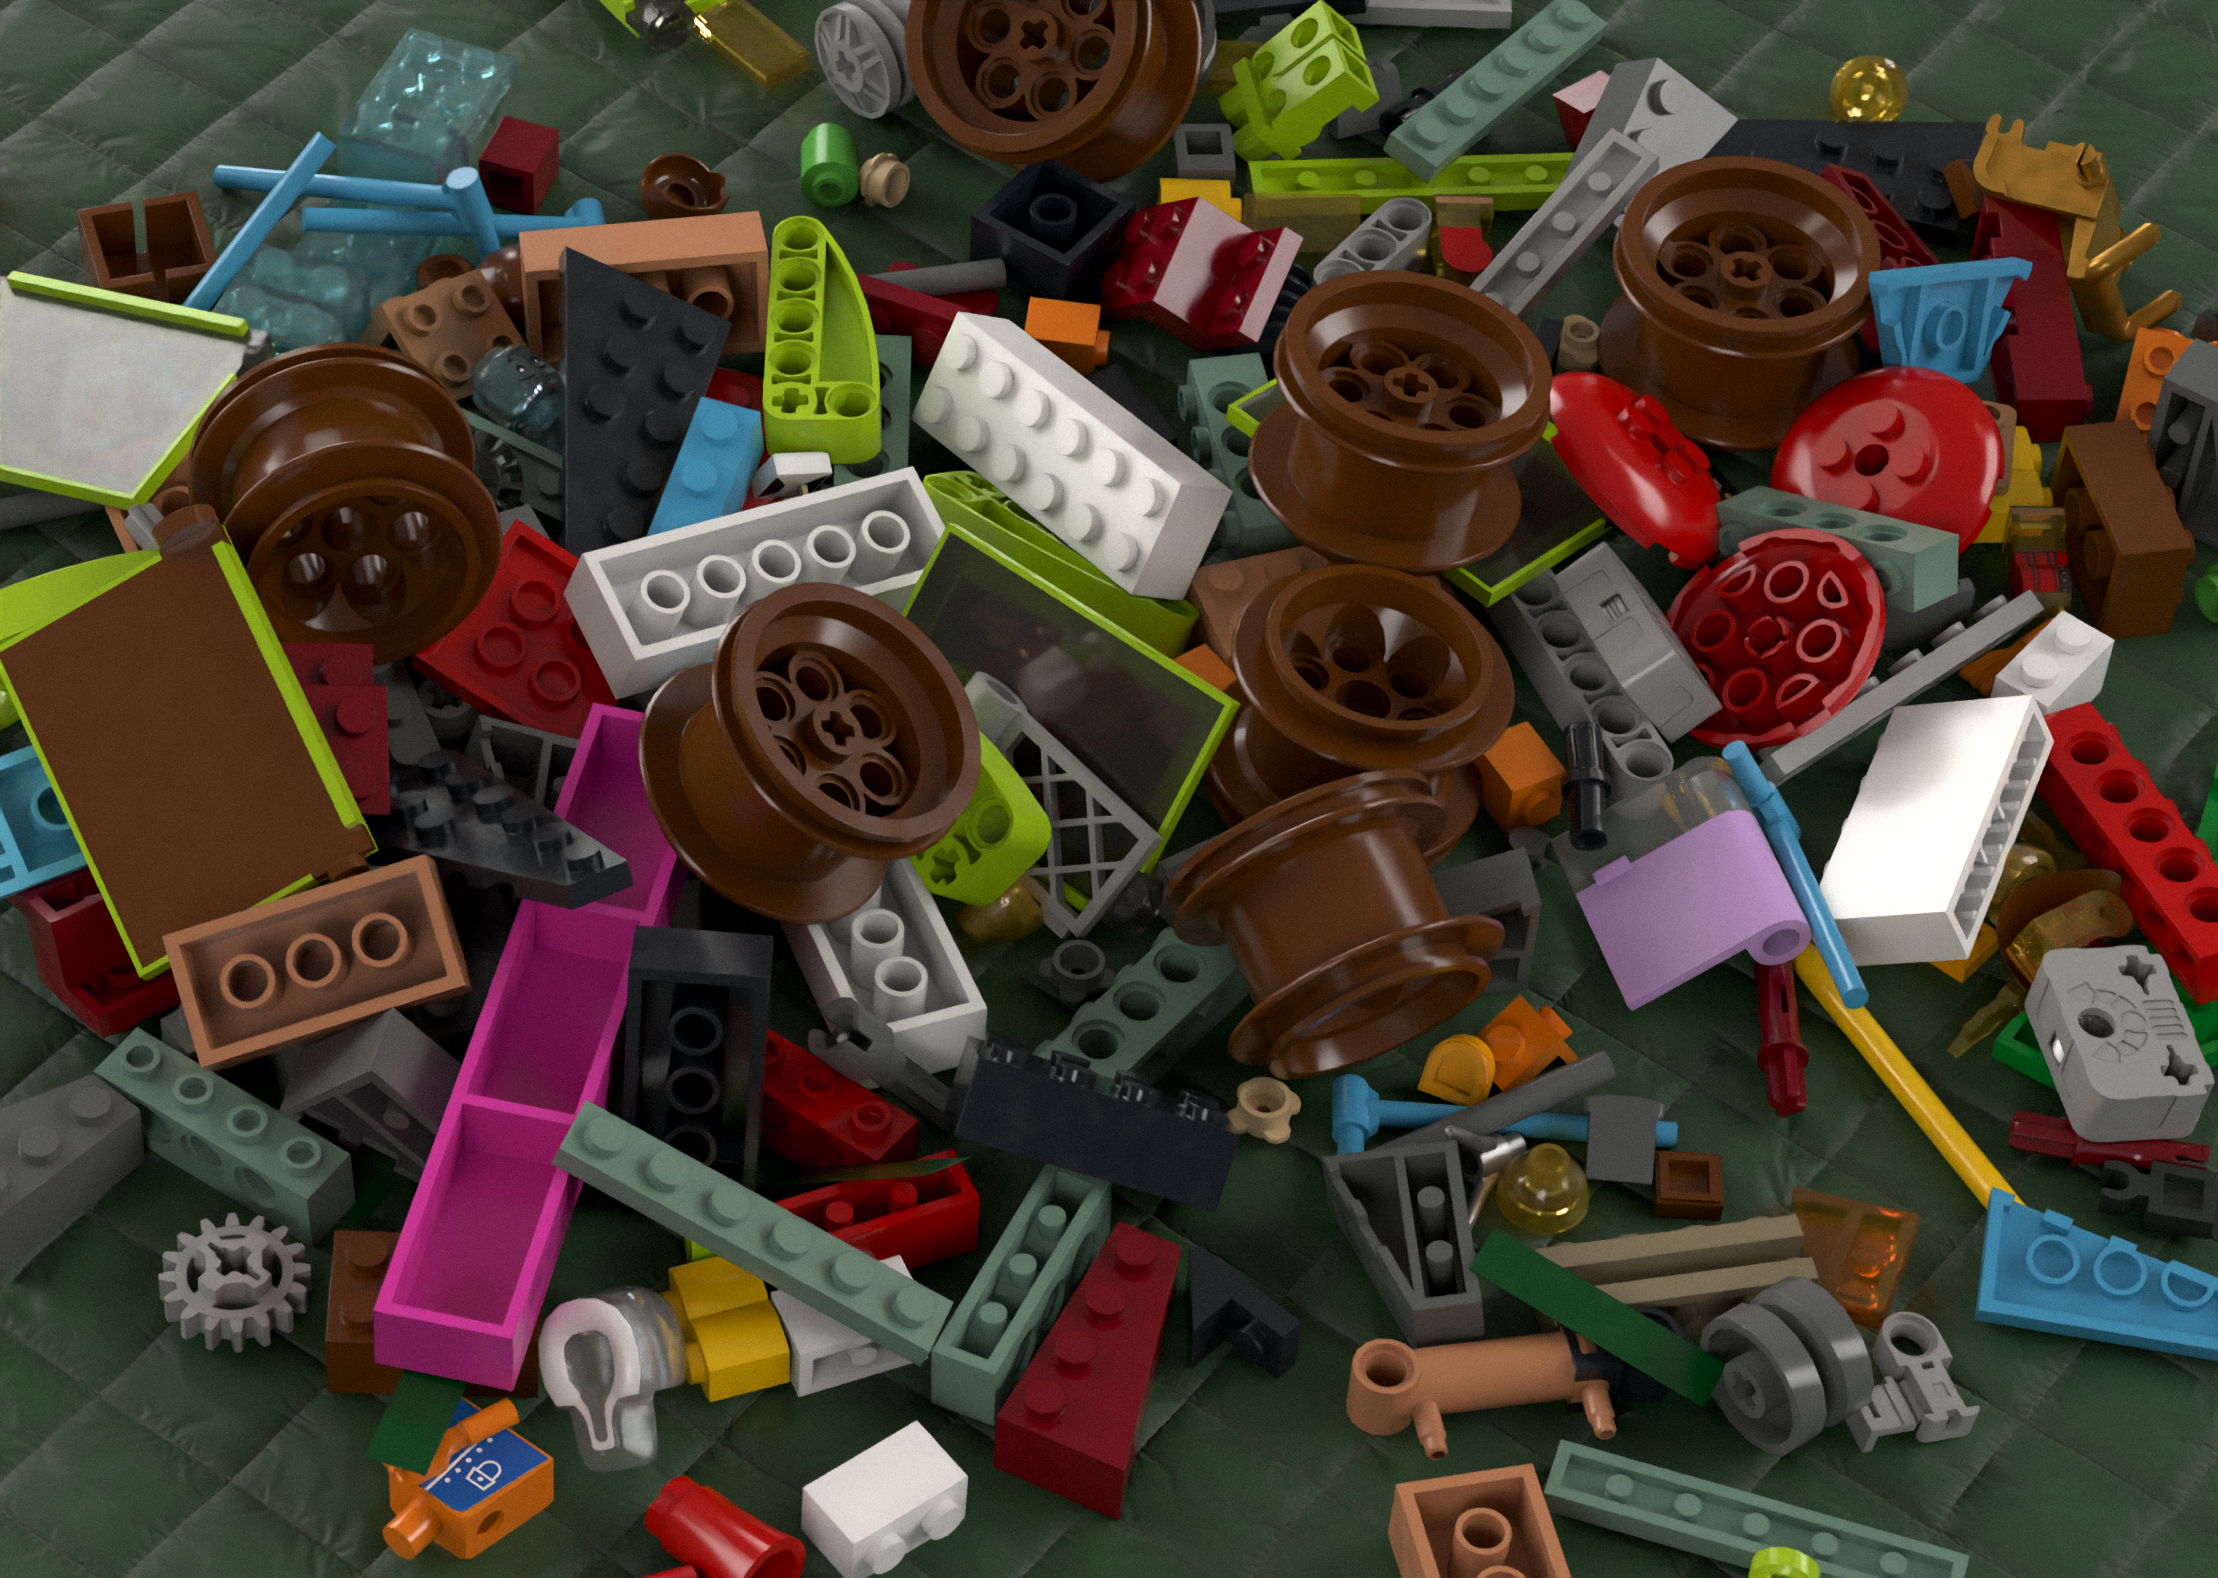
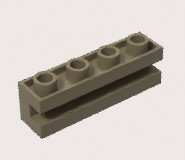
M1796 1214L1772 1218L1758 1216L1742 1222L1712 1226L1691 1225L1681 1230L1644 1235L1630 1233L1613 1239L1576 1244L1562 1242L1550 1247L1535 1249L1537 1253L1632 1309L1640 1307L1655 1308L1666 1312L1677 1321L1682 1330L1683 1337L1701 1335L1703 1328L1713 1319L1741 1303L1750 1304L1751 1300L1763 1290L1788 1276L1806 1277L1816 1284L1819 1283L1820 1279L1813 1258H1799L1804 1234ZM1533 1308L1541 1334L1558 1331L1559 1322Z

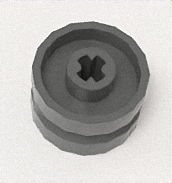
M1788 1276L1763 1290L1751 1300L1750 1304L1741 1303L1713 1319L1703 1328L1699 1345L1700 1349L1726 1363L1723 1375L1712 1391L1713 1397L1728 1421L1749 1443L1767 1454L1786 1455L1821 1433L1823 1427L1837 1425L1870 1403L1874 1388L1872 1364L1860 1332L1846 1310L1825 1288L1806 1277Z

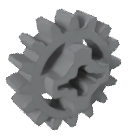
M228 1213L226 1226L216 1228L207 1218L200 1221V1236L195 1238L190 1234L181 1232L177 1235L178 1252H164L162 1256L163 1273L158 1274L160 1300L164 1301L165 1318L168 1322L180 1321L181 1337L186 1340L200 1332L204 1333L206 1349L213 1351L219 1345L221 1339L231 1340L235 1353L242 1352L245 1346V1339L255 1337L262 1346L271 1345L270 1330L276 1327L280 1331L290 1333L294 1330L293 1313H306L308 1310L307 1292L312 1290L311 1268L310 1264H306L305 1247L303 1243L289 1244V1229L284 1225L276 1228L271 1233L266 1232L264 1216L257 1215L249 1226H239V1219L236 1213ZM276 1271L281 1278L277 1288L272 1285V1274ZM193 1277L198 1279V1291L195 1293L189 1287Z

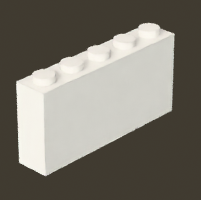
M2033 694L1898 706L1894 708L1885 732L1879 737L1877 751L1867 774L1861 780L1860 791L1849 817L1843 822L1840 838L1830 861L1824 867L1823 878L1819 885L1855 966L1963 960L1969 958L2054 743ZM1812 935L1811 941H1812L1813 943H1815L1817 949L1819 950V948H1818V946H1817V944H1816V942H1815V939H1814V937H1813V935Z

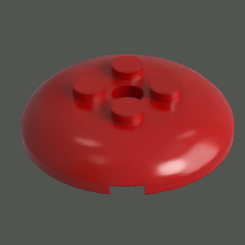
M1886 366L1858 373L1837 383L1818 396L1803 410L1791 425L1779 446L1771 471L1770 488L1959 534V556L1978 537L1992 514L1989 505L1995 493L1998 478L2003 479L2004 475L2003 444L1997 424L1980 398L1959 380L1947 374L1917 366ZM1876 464L1886 465L1883 471L1873 476L1877 471Z
M1564 372L1552 377L1549 419L1552 417L1558 433L1550 441L1562 462L1582 489L1618 527L1644 548L1648 549L1657 542L1671 551L1668 555L1671 564L1687 570H1700L1703 566L1710 565L1721 552L1719 550V529L1722 525L1715 504L1722 500L1708 470L1710 462L1704 452L1696 444L1683 436L1670 421L1664 407L1648 394L1641 396L1622 383L1590 372Z
M1808 528L1779 529L1739 542L1737 545L1741 551L1727 558L1712 570L1707 565L1703 566L1686 583L1674 599L1665 618L1723 707L1717 713L1687 732L1686 734L1691 738L1721 750L1734 741H1743L1750 752H1757L1767 747L1785 745L1794 739L1806 737L1832 720L1851 702L1865 684L1879 657L1885 635L1886 609L1883 590L1875 571L1854 546L1840 537L1821 530Z

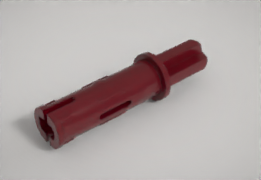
M1793 960L1776 965L1759 964L1756 961L1753 964L1762 1045L1757 1051L1756 1060L1759 1069L1765 1073L1768 1105L1775 1109L1777 1116L1788 1118L1791 1113H1802L1807 1106L1804 1068L1809 1062L1807 1046L1802 1043L1800 1037Z
M2021 1110L2013 1114L2008 1130V1146L2012 1149L2067 1159L2068 1166L2076 1168L2079 1163L2104 1166L2105 1161L2119 1160L2132 1165L2139 1173L2148 1174L2153 1160L2203 1170L2208 1169V1167L2176 1161L2180 1160L2201 1165L2204 1162H2208L2210 1146L2206 1144L2197 1145L2171 1139L2091 1142L2078 1135L2067 1119Z

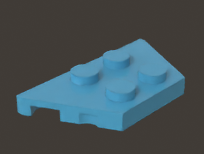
M2016 257L1869 272L1868 283L1883 367L1917 366L1947 374L1963 384L1979 382L1991 358L1993 345L2002 334L2011 315L2007 310L2001 308L2014 278L2027 281L2031 272L2032 262Z

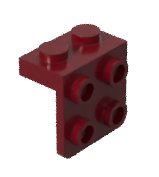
M896 261L889 266L885 273L920 269L923 267L904 261ZM861 273L857 275V280L868 306L875 335L912 336L911 361L932 368L958 311L994 317L999 308V294L991 289L933 297Z

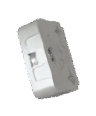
M1602 541L1553 577L1622 688L1670 744L1723 708L1655 601L1605 541Z
M2124 945L2108 948H2060L2050 950L2042 959L2024 1003L2025 1011L2071 1126L2078 1135L2091 1142L2186 1137L2193 1132L2214 1086L2213 1074L2209 1065L2206 1064L2195 1038V1032L2170 979L2167 965L2160 954H2149L2146 946Z

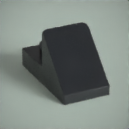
M1198 1244L1190 1250L1184 1291L1188 1367L1190 1369L1195 1367L1226 1340L1232 1344L1241 1358L1249 1363L1258 1364L1278 1379L1296 1362L1301 1321Z

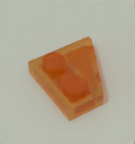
M1794 1187L1791 1193L1792 1215H1797L1804 1234L1801 1254L1802 1258H1813L1820 1278L1818 1285L1825 1288L1846 1310L1854 1324L1880 1330L1888 1316L1919 1234V1214Z

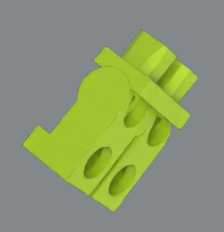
M1323 0L1316 2L1260 47L1254 54L1252 61L1244 57L1232 66L1237 85L1218 98L1221 111L1227 120L1239 129L1232 134L1233 149L1247 162L1263 161L1273 152H1276L1285 160H1293L1302 153L1300 147L1313 142L1320 135L1324 125L1353 105L1363 113L1380 100L1369 66L1365 64L1367 60L1356 28Z

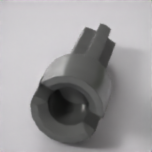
M851 997L838 998L823 1008V1017L835 1025L836 1028L831 1036L817 1028L809 1030L807 1042L812 1053L851 1082H861L870 1078L938 1130L949 1131L951 1129L944 1114L951 1089L893 1046V1030Z

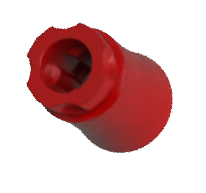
M685 1475L673 1478L663 1486L658 1497L649 1505L645 1516V1528L658 1537L662 1548L684 1566L691 1564L698 1578H799L802 1572L806 1553L802 1541L767 1525L736 1506L714 1488L699 1485Z

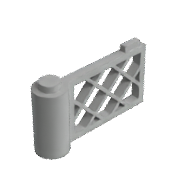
M978 671L964 687L974 711L978 729L997 747L1013 768V751L1026 735L1041 749L1042 776L1021 778L1026 785L1043 784L1044 810L1051 824V839L1047 848L1048 867L1029 868L1017 881L1042 904L1035 914L1061 939H1067L1071 933L1077 938H1085L1163 838L1027 712L1026 705L1011 689L989 674ZM1056 763L1067 773L1056 774ZM1076 781L1086 790L1087 818L1059 820L1057 782ZM1101 805L1106 810H1108L1112 814V816H1101ZM1121 823L1139 840L1123 861L1104 862L1102 824ZM1088 826L1090 864L1062 866L1060 828ZM1105 870H1115L1106 881ZM1091 872L1093 898L1081 914L1078 915L1064 900L1063 874ZM1049 875V886L1038 876Z

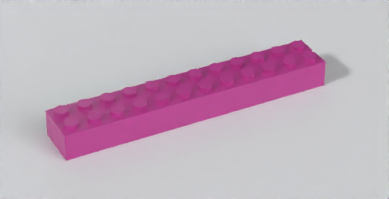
M597 703L592 704L553 812L628 860L634 885L575 910L522 898L373 1309L375 1363L508 1391L514 1390L584 1181L551 1164L586 1100L608 1111L625 1059L628 967L636 925L670 928L689 872V868L677 856L663 835L643 787L638 759V737L644 715L643 712Z

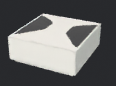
M819 451L773 454L755 472L751 483L754 499L798 497V488L802 484H806L808 492L813 493L833 473L828 453Z

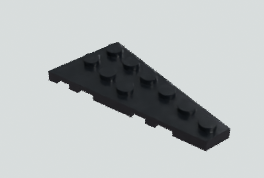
M1738 119L1703 158L1718 156L1758 157L1787 163L1818 176L1828 163L1865 173L1922 241L1953 248L1961 218L1945 179L1943 167L1957 159L1976 158L1981 147L1986 123Z
M565 246L559 256V277H562V301L559 305V326L562 327V358L559 361V447H562V473L559 476V498H562V530L559 533V546L580 559L583 553L647 536L701 396L705 397L732 322Z
M438 750L428 753L418 760V765L396 774L389 773L390 816L387 821H365L379 849L369 855L371 863L385 867L426 854L436 862L441 880L450 876L451 870L464 873L467 886L485 890L496 883L512 884L516 897L571 910L634 885L628 860L456 750Z

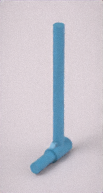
M317 131L181 306L209 311L337 146ZM146 342L127 343L120 347L118 350H127L129 384L151 402L162 404L181 419L196 400L176 385L174 364L169 360L178 349L155 344L149 345Z
M220 164L214 171V183L218 188L270 193L286 171ZM462 167L454 170L449 174L444 185L315 174L299 194V196L449 210L451 216L462 223L465 231L471 233L481 261L491 252L501 248L493 227L495 222L493 211L479 174L472 167Z
M583 198L576 201L565 212L564 217L494 214L495 222L493 227L498 238L519 239V232L605 225L606 220L602 204L597 199ZM304 207L302 211L303 231L472 237L471 233L465 231L462 223L448 212Z
M1743 741L1729 743L1723 749L1722 756L1745 793L1744 803L1750 813L1756 818L1767 842L1777 855L1796 900L1811 928V933L1843 1004L1849 1009H1858L1867 1003L1869 995L1798 842L1801 836V829L1775 784L1765 779Z
M1354 1074L1339 1076L1332 1083V1137L1337 1143V1155L1364 1152V1143L1378 1132L1379 1126L1420 1129L1470 1106L1379 1100V1094L1369 1087L1367 1081L1361 1076ZM1540 1112L1495 1133L1504 1136L1511 1132H1518L1522 1137L1586 1142L1588 1115ZM1657 1121L1655 1147L1675 1149L1678 1134L1677 1122Z

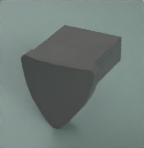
M1381 61L1369 65L1380 100L1363 113L1353 105L1327 123L1328 133L1339 140L1379 129V117L1381 114L1394 106L1402 104L1399 74L1393 62Z
M1626 1095L1584 1097L1582 1112L1587 1114L1588 1117L1583 1180L1641 1186L1652 1185L1657 1120L1664 1119L1665 1105L1651 1099Z

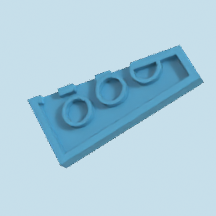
M1992 1187L1988 1200L1974 1320L2218 1361L2217 1277L2172 1260L2169 1264L2136 1251L2138 1246L2114 1235L2108 1240L2072 1225L2074 1220L2050 1209H2047L2044 1214L2015 1202V1195Z

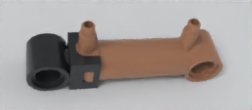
M1640 1307L1634 1309L1683 1338L1679 1324L1666 1312L1655 1308ZM1559 1323L1557 1332L1411 1349L1406 1344L1393 1339H1376L1366 1342L1357 1350L1352 1360L1346 1412L1351 1422L1362 1431L1383 1436L1401 1432L1410 1424L1413 1418L1420 1444L1424 1446L1426 1457L1437 1461L1443 1459L1448 1452L1445 1442L1446 1432L1441 1415L1565 1400L1568 1413L1585 1412L1588 1423L1593 1427L1595 1436L1599 1439L1607 1440L1612 1438L1617 1431L1614 1423L1615 1413L1613 1408L1616 1407L1618 1395L1622 1399L1633 1403L1649 1404L1664 1398L1670 1393L1671 1389Z

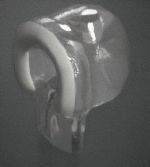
M615 1286L592 1295H582L565 1301L545 1319L538 1339L539 1367L544 1387L556 1407L570 1412L578 1449L584 1465L592 1471L610 1472L650 1463L657 1454V1428L653 1404L654 1393L657 1390L684 1384L687 1370L684 1331L671 1303L650 1288L636 1286Z

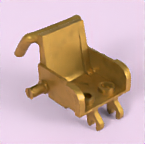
M1992 115L1986 125L1988 135L1985 136L1973 166L1977 185L1985 194L1991 197L2056 212L2067 279L2086 332L2102 333L2109 340L2116 343H2129L2135 340L2138 327L2154 328L2179 311L2183 305L2181 293L2168 290L2127 317L2116 284H2118L2121 274L2131 267L2132 260L2159 242L2161 232L2159 226L2153 223H2144L2128 235H2126L2122 227L2118 226L2122 209L2103 153L2096 152L2091 144L2087 148L2086 143L2071 146L2049 141L2045 150L2026 146L2023 144L2026 132L2023 120L2016 119L2011 130L2008 133L2002 134L2000 131L2004 123L2001 115Z

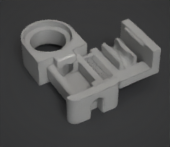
M1897 1312L1888 1316L1873 1346L1874 1360L1884 1377L1882 1385L1874 1386L1870 1403L1845 1419L1861 1452H1871L1878 1436L1915 1430L1919 1423L1920 1425L1915 1437L1921 1442L1928 1443L1967 1436L1976 1420L1980 1407L1979 1405L1966 1407L1952 1383L1947 1370L1953 1356L1940 1332L1930 1320L1916 1313ZM1894 1337L1911 1339L1921 1347L1924 1354L1919 1356L1906 1355L1897 1350L1890 1339Z

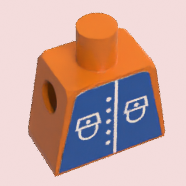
M461 1396L447 1429L482 1409ZM507 1428L472 1447H466L452 1455L449 1467L444 1473L420 1485L401 1490L394 1480L395 1477H392L389 1473L390 1507L397 1516L383 1528L382 1533L388 1546L397 1555L406 1560L414 1559L432 1541H435L459 1559H472L554 1501V1458L510 1428Z

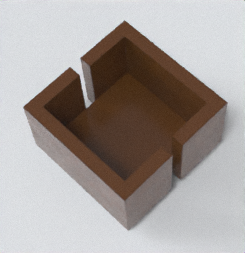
M196 190L142 199L146 252L136 253L134 216L131 201L77 210L81 263L89 287L181 306L218 259ZM223 293L208 312L224 315ZM103 333L105 342L127 339Z

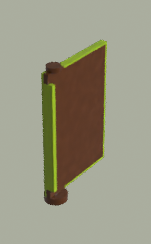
M195 504L184 507L169 514L156 524L152 530V537L160 554L0 645V675L136 971L139 977L146 981L171 968L162 936L305 892L327 879H330L331 883L368 872L369 865L365 858L379 850L224 525L220 523L213 507L208 504Z

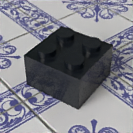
M1054 160L1028 164L971 215L970 262L1002 258L1007 276L1005 287L1029 300L1030 297L1081 303L1101 285L1106 271L1113 263L1117 262L1126 242L1124 230L1136 212V202Z

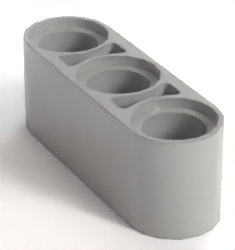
M1406 197L1394 198L1385 202L1317 265L1314 270L1312 288L1332 278L1360 271L1399 270L1418 273L1426 262L1431 226V212L1429 208L1421 201Z

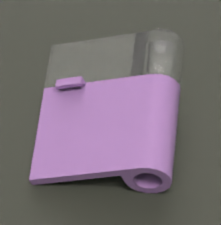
M1711 756L1691 759L1677 770L1607 808L1608 843L1601 849L1594 851L1575 849L1569 839V830L1551 840L1623 998L1631 1011L1636 1010L1744 949H1747L1752 958L1759 964L1776 965L1794 959L1810 943L1812 937L1811 928L1735 776L1722 758Z

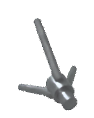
M1448 1125L1444 1128L1445 1137L1451 1140L1456 1139L1457 1143L1461 1144L1458 1148L1462 1177L1468 1182L1473 1183L1475 1187L1467 1203L1471 1231L1489 1192L1499 1180V1173L1508 1170L1512 1160L1520 1158L1526 1153V1143L1518 1132H1511L1504 1136L1497 1133L1479 1136L1453 1125Z

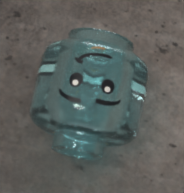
M513 344L506 348L502 346L494 347L475 366L470 380L474 386L472 393L473 402L478 410L498 426L517 435H523L534 428L539 431L546 429L559 415V373L528 347L519 344Z

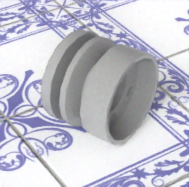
M844 0L842 3L821 11L815 23V45L819 62L828 82L842 102L860 116L869 119L883 116L893 111L895 107L912 101L913 97L917 95L910 78L905 50V29L911 0Z

